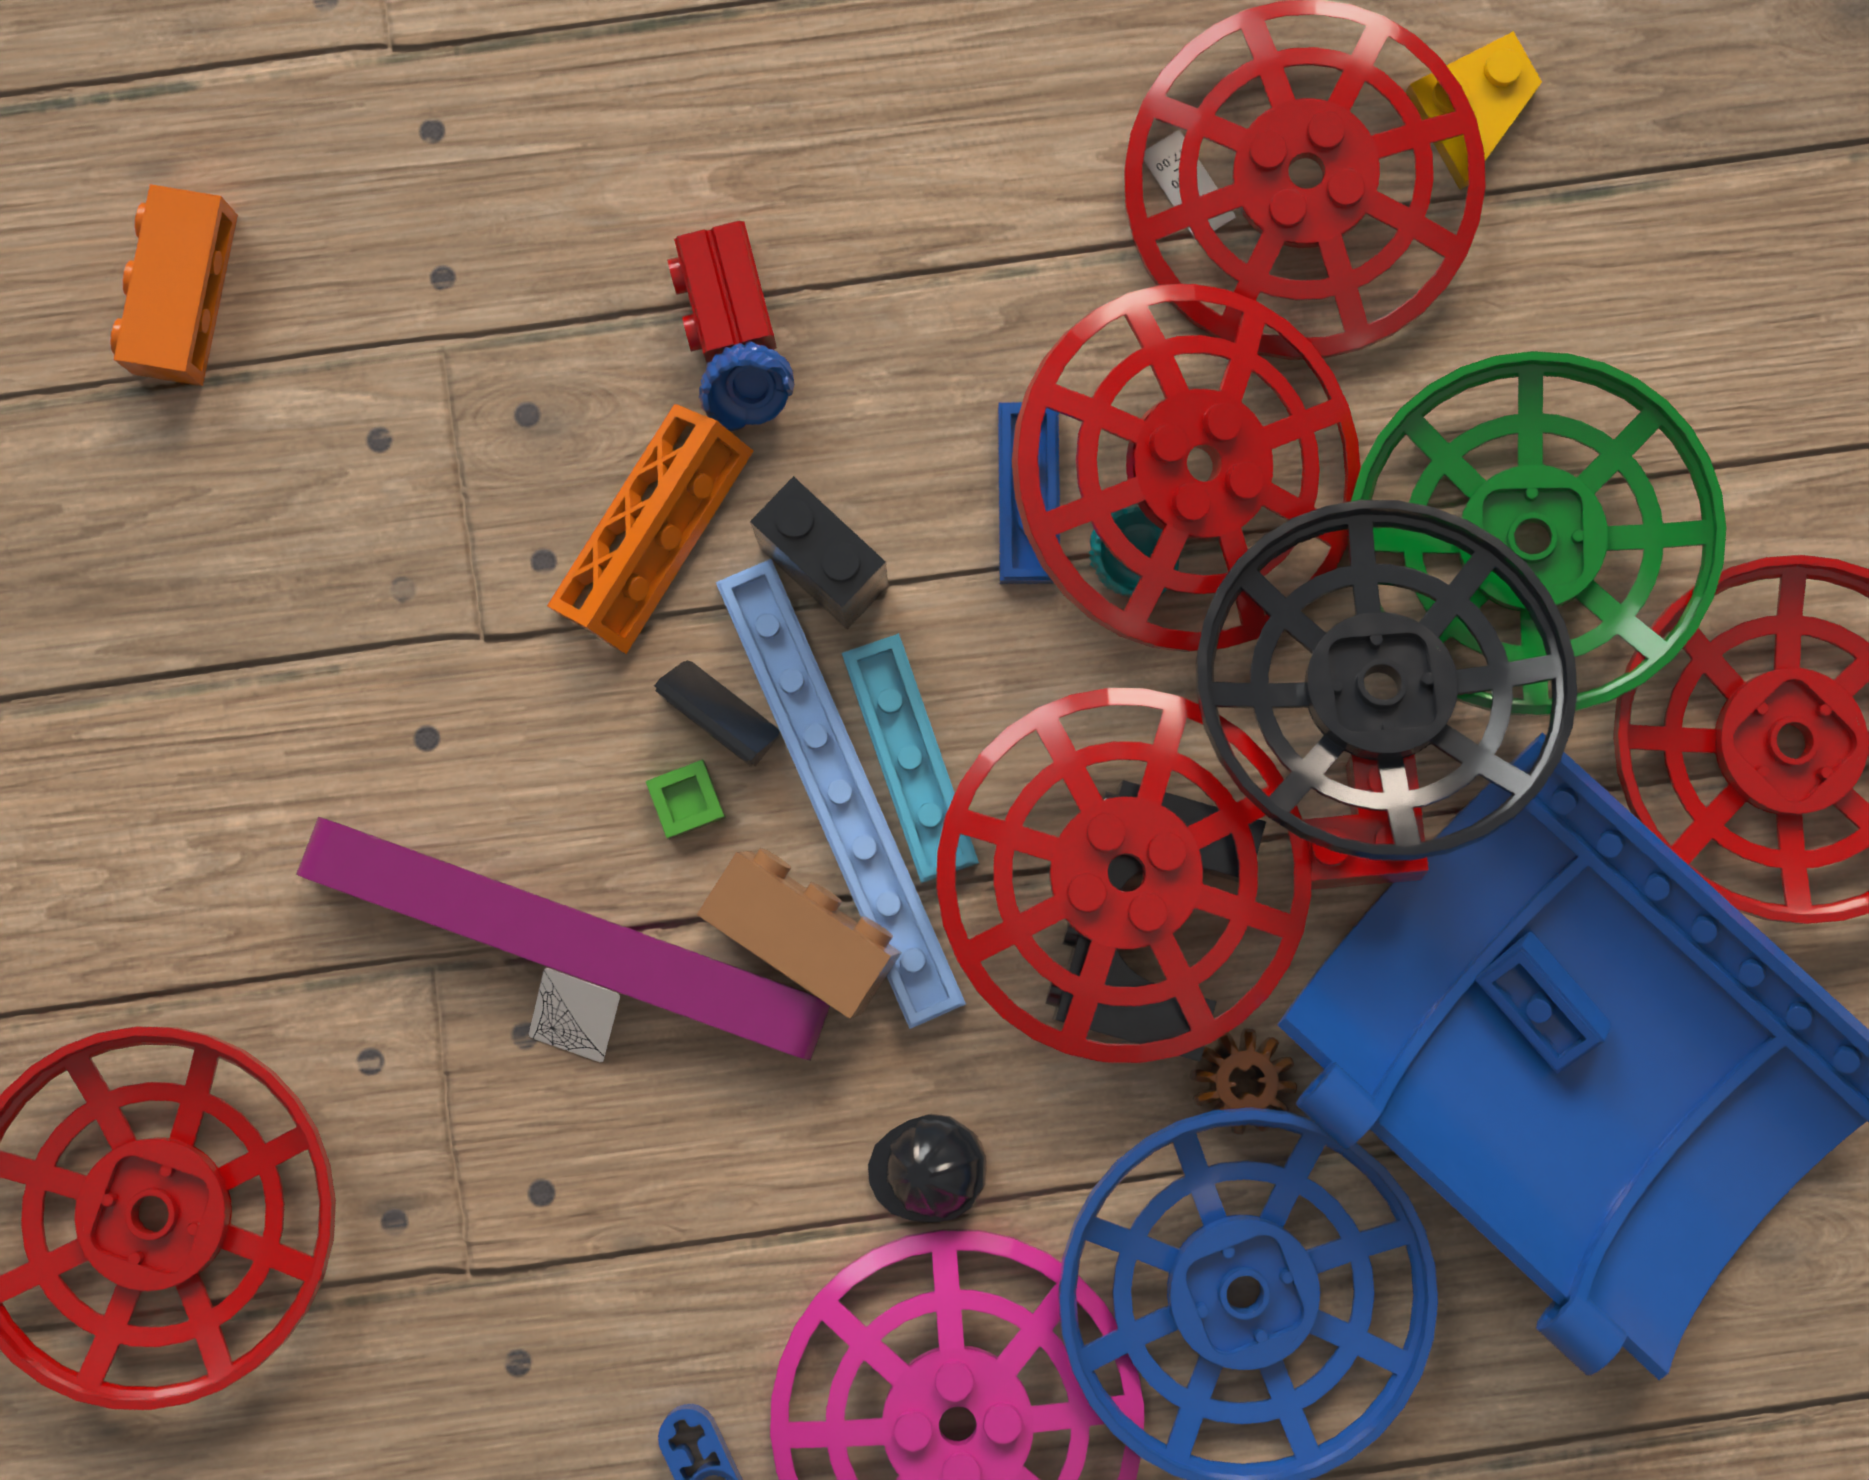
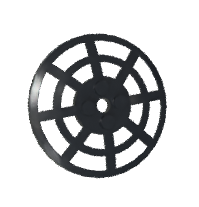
M1357 500L1324 506L1294 517L1260 538L1236 561L1217 588L1203 622L1196 656V695L1204 729L1219 762L1239 790L1268 818L1296 836L1337 853L1372 860H1415L1448 854L1485 839L1511 822L1539 794L1560 762L1573 728L1578 694L1575 656L1566 624L1549 591L1528 564L1500 539L1466 519L1434 507L1399 500ZM1373 527L1396 528L1426 534L1458 547L1471 555V558L1450 584L1413 568L1392 564H1376ZM1348 531L1350 566L1337 568L1316 576L1295 589L1288 597H1285L1260 573L1271 560L1299 543L1329 532ZM1492 571L1511 588L1528 610L1542 638L1546 652L1545 656L1508 662L1506 651L1494 627L1480 609L1470 601V598ZM1378 585L1409 589L1429 597L1435 603L1419 622L1403 615L1381 612ZM1343 588H1353L1356 615L1336 624L1327 633L1301 612L1306 606L1324 595ZM1243 591L1270 617L1265 623L1254 648L1250 669V683L1214 682V661L1219 635L1231 606ZM1455 617L1466 626L1476 639L1486 659L1487 666L1456 670L1448 649L1439 639ZM1284 631L1312 654L1306 670L1305 682L1269 683L1272 654ZM1373 673L1388 675L1396 683L1397 695L1390 699L1373 697L1365 688L1364 678ZM1551 681L1552 706L1548 732L1537 761L1527 774L1497 757L1495 753L1503 741L1510 722L1513 687ZM1492 691L1489 722L1479 744H1476L1447 724L1454 711L1458 695ZM1217 707L1253 709L1256 722L1267 745L1280 763L1291 772L1270 796L1254 783L1235 757L1222 729ZM1308 708L1314 723L1324 736L1304 758L1295 752L1284 737L1274 716L1273 709ZM1431 744L1461 764L1458 769L1441 780L1419 789L1409 790L1403 758L1416 754ZM1344 751L1360 758L1376 760L1382 792H1370L1351 788L1331 780L1324 774ZM1478 775L1511 794L1498 809L1473 825L1438 839L1420 840L1413 809L1425 807L1450 797L1470 784ZM1311 789L1324 797L1347 806L1371 811H1387L1394 844H1372L1339 837L1305 823L1290 812Z

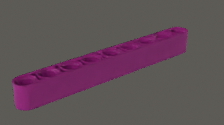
M319 816L296 873L300 877L805 1060L811 1061L830 1009V1005L812 994Z

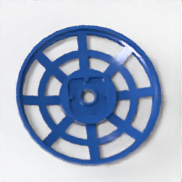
M1251 1107L1214 1110L1179 1120L1144 1138L1120 1157L1091 1190L1073 1223L1062 1257L1058 1290L1062 1337L1072 1371L1090 1406L1112 1434L1138 1456L1171 1475L1186 1480H1309L1319 1477L1353 1459L1382 1435L1407 1404L1422 1377L1433 1344L1438 1308L1436 1268L1426 1230L1408 1195L1390 1172L1357 1143L1344 1150L1311 1119L1286 1111ZM1252 1125L1284 1129L1301 1136L1284 1167L1254 1161L1222 1162L1208 1166L1196 1133L1213 1128ZM1173 1143L1184 1176L1173 1181L1155 1195L1135 1218L1130 1229L1097 1217L1108 1196L1131 1170L1154 1152ZM1325 1146L1341 1154L1367 1176L1388 1203L1396 1221L1359 1232L1355 1222L1342 1205L1318 1183L1308 1178ZM1254 1180L1269 1182L1275 1185L1258 1217L1253 1215L1226 1216L1215 1184L1223 1181ZM1189 1194L1192 1195L1203 1226L1192 1233L1179 1249L1147 1236L1151 1228L1169 1208ZM1299 1195L1308 1199L1324 1213L1337 1230L1340 1238L1306 1250L1288 1230L1283 1228ZM1088 1241L1119 1253L1115 1264L1112 1289L1114 1316L1118 1329L1084 1345L1078 1323L1076 1290L1080 1258L1085 1243ZM1406 1245L1411 1263L1413 1301L1409 1331L1402 1349L1368 1332L1374 1303L1373 1269L1369 1256ZM1139 1260L1169 1272L1167 1282L1169 1305L1135 1320L1131 1288L1136 1261ZM1350 1263L1354 1293L1349 1321L1346 1322L1319 1310L1320 1284L1318 1274ZM1250 1276L1258 1280L1260 1286L1259 1296L1256 1301L1244 1308L1234 1307L1227 1301V1289L1230 1283L1238 1277ZM1179 1330L1185 1341L1199 1354L1187 1388L1176 1382L1160 1368L1147 1351L1146 1344ZM1309 1333L1338 1346L1334 1354L1316 1374L1296 1388L1293 1387L1283 1359L1293 1353L1304 1342ZM1128 1353L1133 1365L1148 1384L1169 1402L1179 1407L1167 1444L1147 1434L1120 1410L1102 1387L1094 1370ZM1357 1356L1392 1372L1384 1389L1359 1418L1335 1437L1317 1445L1303 1409L1315 1403L1334 1388L1351 1368ZM1222 1367L1236 1370L1259 1369L1271 1398L1262 1401L1239 1403L1220 1401L1211 1398ZM1203 1418L1233 1424L1262 1423L1280 1419L1294 1455L1275 1461L1240 1464L1207 1460L1191 1455Z

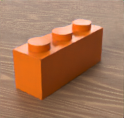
M153 184L149 185L146 203L142 202L139 205L135 216V233L138 237L135 258L128 261L124 269L123 291L126 295L123 315L122 318H118L114 322L110 339L111 350L114 353L113 360L131 374L203 386L238 214L222 196Z

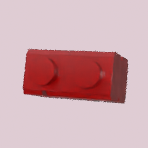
M739 220L715 226L711 230L703 229L677 236L674 241L678 257L667 259L676 295L688 292L693 314L682 316L691 352L702 349L706 363L712 362L715 355L722 354L725 347L731 348L739 343L746 345L748 342H753L758 345H764L769 349H776L775 337L745 222Z

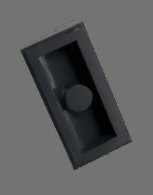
M683 661L662 676L654 685L655 691L664 700L750 767L752 765L756 767L780 735V731L775 725L692 661Z

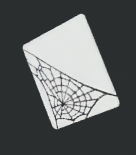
M545 968L529 1036L588 1059L603 1062L620 995L614 991Z

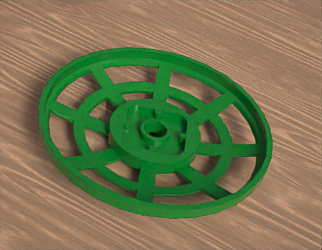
M1529 351L1497 355L1462 366L1427 385L1398 410L1377 436L1361 466L1351 501L1372 500L1378 477L1392 451L1406 435L1431 461L1424 469L1413 489L1409 503L1427 506L1438 482L1445 475L1469 499L1461 518L1470 521L1500 539L1525 561L1549 591L1557 608L1577 599L1602 621L1596 628L1570 640L1575 657L1582 656L1600 647L1616 635L1645 657L1631 672H1627L1601 687L1578 693L1575 713L1609 703L1643 685L1670 663L1697 631L1714 599L1724 565L1727 527L1722 491L1711 459L1693 428L1668 400L1638 378L1604 362L1569 353ZM1543 376L1566 378L1596 386L1625 400L1639 410L1640 413L1615 439L1580 420L1557 414H1544ZM1518 377V414L1506 415L1481 423L1460 434L1450 443L1424 418L1439 404L1467 389L1499 379ZM1658 429L1672 442L1690 473L1699 499L1702 520L1663 523L1661 508L1654 488L1641 465L1632 457ZM1518 434V466L1503 470L1488 480H1485L1463 458L1468 452L1489 441ZM1543 434H1552L1574 440L1593 449L1599 455L1578 477H1575L1564 470L1543 465ZM1617 471L1625 479L1635 496L1642 517L1641 525H1607L1603 508L1595 494ZM1527 523L1539 524L1549 534V546L1538 554L1525 553L1516 545L1514 539L1515 531ZM1373 527L1375 552L1404 553L1406 567L1426 574L1427 571L1422 554H1459L1462 568L1471 558V555L1458 547L1426 534L1396 528ZM1702 546L1701 566L1692 597L1677 625L1663 639L1636 617L1656 583L1662 563L1663 548ZM1643 550L1636 581L1626 599L1620 604L1594 581V578L1604 562L1607 551ZM1492 571L1470 598V601L1479 609L1490 600L1504 608L1520 611L1521 646L1501 642L1506 651L1508 662L1545 656L1546 652L1542 638L1528 610L1511 588ZM1415 592L1424 610L1427 612L1435 601ZM1380 603L1381 612H1385V610L1383 609V607H1382V605H1381V603ZM1457 617L1454 618L1439 637L1443 644L1452 637L1461 645L1483 655L1476 639ZM1548 681L1522 686L1523 699L1513 698L1511 715L1529 717L1550 716L1552 698L1548 696ZM1479 692L1457 696V700L1464 704L1491 711L1492 694Z

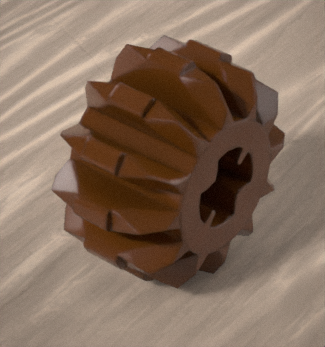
M1243 1029L1240 1036L1239 1049L1234 1038L1228 1032L1218 1038L1224 1053L1221 1056L1213 1049L1204 1046L1201 1058L1212 1064L1210 1072L1200 1069L1191 1070L1190 1079L1198 1082H1209L1210 1085L1209 1089L1198 1092L1193 1097V1100L1198 1106L1208 1105L1217 1100L1218 1103L1212 1111L1249 1107L1265 1109L1268 1107L1270 1110L1289 1112V1108L1275 1097L1278 1091L1289 1094L1297 1092V1083L1279 1080L1278 1078L1279 1073L1285 1072L1294 1066L1293 1059L1286 1056L1272 1062L1269 1060L1279 1045V1041L1274 1037L1265 1039L1255 1052L1257 1037L1254 1029ZM1252 1066L1257 1075L1252 1076L1250 1079L1258 1082L1255 1091L1252 1094L1240 1091L1235 1096L1230 1090V1087L1236 1086V1082L1229 1081L1232 1071L1235 1068L1247 1071ZM1247 1125L1231 1126V1130L1234 1134L1243 1135ZM1255 1126L1261 1132H1264L1270 1128Z

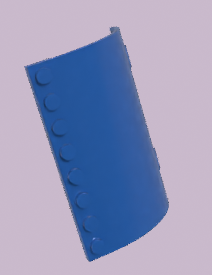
M1542 732L1510 764L1528 774L1537 761L1546 735ZM1563 752L1560 762L1542 790L1511 822L1479 842L1448 854L1427 857L1429 871L1421 880L1391 883L1314 973L1277 1026L1324 1068V1071L1305 1089L1297 1100L1296 1105L1344 1150L1354 1145L1370 1129L1539 1286L1553 1301L1540 1316L1536 1329L1586 1376L1593 1375L1604 1368L1623 1347L1653 1376L1661 1380L1668 1375L1681 1338L1698 1306L1723 1268L1747 1237L1802 1177L1865 1122H1869V1029L1572 758ZM1489 782L1434 839L1473 825L1498 809L1511 794ZM1529 932L1535 934L1609 1019L1612 1026L1605 1042L1558 1074L1555 1073L1475 981V978Z

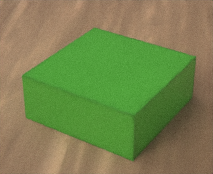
M703 759L645 781L666 838L669 840L726 818Z

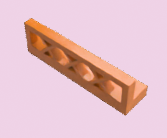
M674 403L547 607L584 627L613 648L627 654L754 450L717 420ZM686 425L694 428L684 445L673 451V446ZM658 480V486L651 497L641 502V497L649 484ZM626 531V537L619 548L609 553V547L616 536ZM593 582V589L580 610L573 607L584 587Z

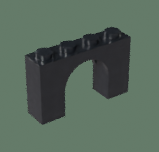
M1123 780L1118 785L1116 794L1105 791L1103 800L1115 797H1137L1140 785ZM1165 792L1161 804L1179 817L1187 827L1219 811L1215 806ZM1261 819L1248 824L1254 839L1256 855L1258 854L1267 822ZM1232 834L1199 849L1204 873L1239 883V862ZM1120 855L1110 862L1108 878L1116 889L1121 890L1125 883L1137 872L1143 870L1136 858L1129 855ZM1068 923L1062 945L1072 947L1066 970L1080 977L1091 941L1076 932ZM1115 950L1104 985L1139 987L1156 984L1136 974L1123 961L1118 950ZM1050 982L1045 1004L1056 1007L1052 1019L1065 1022L1073 995L1061 990ZM1175 997L1163 1002L1142 1006H1110L1098 1003L1089 1029L1136 1044L1172 1039L1191 1031ZM1205 998L1213 1015L1217 1001ZM1204 1046L1180 1056L1200 1062Z

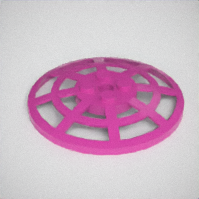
M939 1229L907 1235L870 1250L844 1267L812 1299L795 1324L779 1361L771 1396L770 1438L779 1480H798L794 1470L791 1448H828L830 1462L837 1480H858L848 1456L847 1447L873 1445L885 1446L888 1458L899 1475L895 1480H1040L1024 1466L1031 1449L1033 1433L1070 1429V1441L1066 1460L1057 1480H1078L1084 1467L1089 1444V1426L1103 1425L1104 1422L1088 1403L1072 1371L1066 1347L1061 1339L1052 1331L1060 1321L1058 1290L1062 1262L1048 1252L1014 1237L983 1230ZM957 1251H979L1010 1258L1041 1272L1056 1284L1036 1310L1031 1313L1023 1306L999 1295L971 1289H960ZM932 1253L935 1291L923 1293L897 1303L877 1316L867 1327L839 1301L853 1286L879 1269L911 1256ZM1078 1275L1077 1302L1091 1316L1103 1336L1118 1329L1116 1320L1104 1301ZM961 1310H974L992 1314L1014 1324L1020 1330L997 1357L983 1349L964 1345ZM936 1312L939 1348L927 1351L907 1364L882 1341L888 1333L903 1323L924 1314ZM823 1321L849 1346L832 1380L826 1407V1421H789V1401L797 1366L811 1335L820 1322ZM1040 1346L1048 1354L1058 1370L1067 1392L1068 1402L1031 1406L1026 1389L1017 1374ZM1127 1353L1115 1359L1124 1395L1110 1397L1127 1417L1144 1430V1401L1139 1374ZM865 1360L891 1384L886 1396L882 1418L845 1420V1408L849 1390L860 1365ZM952 1407H964L976 1419L974 1432L968 1438L961 1441L948 1439L943 1435L939 1427L941 1416ZM1125 1445L1117 1480L1137 1479L1141 1457L1127 1445Z

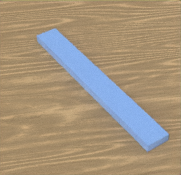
M772 559L716 582L860 916L871 919L893 935L889 944L902 952L888 973L887 978L909 1029L966 1005Z

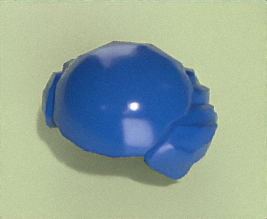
M748 342L746 345L739 343L731 348L725 347L722 354L715 355L712 362L707 363L706 371L702 375L701 386L699 387L701 408L708 417L717 420L729 431L739 430L745 427V425H759L768 422L785 408L788 397L793 394L795 385L793 370L785 357L781 356L776 350L769 349L764 345Z

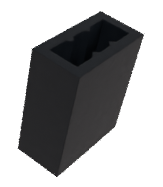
M794 476L750 521L759 548L847 630L888 587L886 561Z

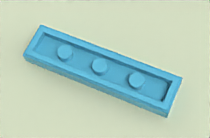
M896 634L843 652L842 657L922 884L937 878L938 846L945 815L955 792L900 635ZM961 834L956 852V871L979 864L971 838Z

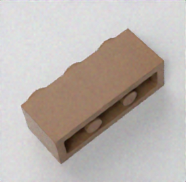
M760 848L756 854L752 851L736 852L696 915L849 1019L861 1015L902 953L889 944L893 935L867 917L862 916L857 923L838 910L842 901L824 887L810 882L808 887L805 888L790 878L787 874L791 866L768 850Z

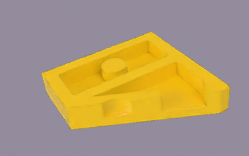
M1514 31L1446 65L1462 86L1477 118L1485 152V161L1542 83ZM1432 73L1409 84L1405 93L1417 108L1422 120L1455 112L1446 91ZM1464 136L1434 143L1459 190L1469 185L1468 153Z

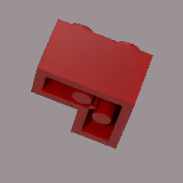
M1415 754L1403 758L1409 790L1419 789ZM1350 755L1346 764L1348 786L1370 792H1382L1377 761ZM1350 806L1351 815L1303 819L1305 823L1339 837L1372 844H1394L1387 811H1371ZM1421 807L1414 808L1413 811L1420 840L1425 841ZM1308 841L1311 854V890L1421 880L1429 871L1427 857L1415 860H1372L1337 853Z

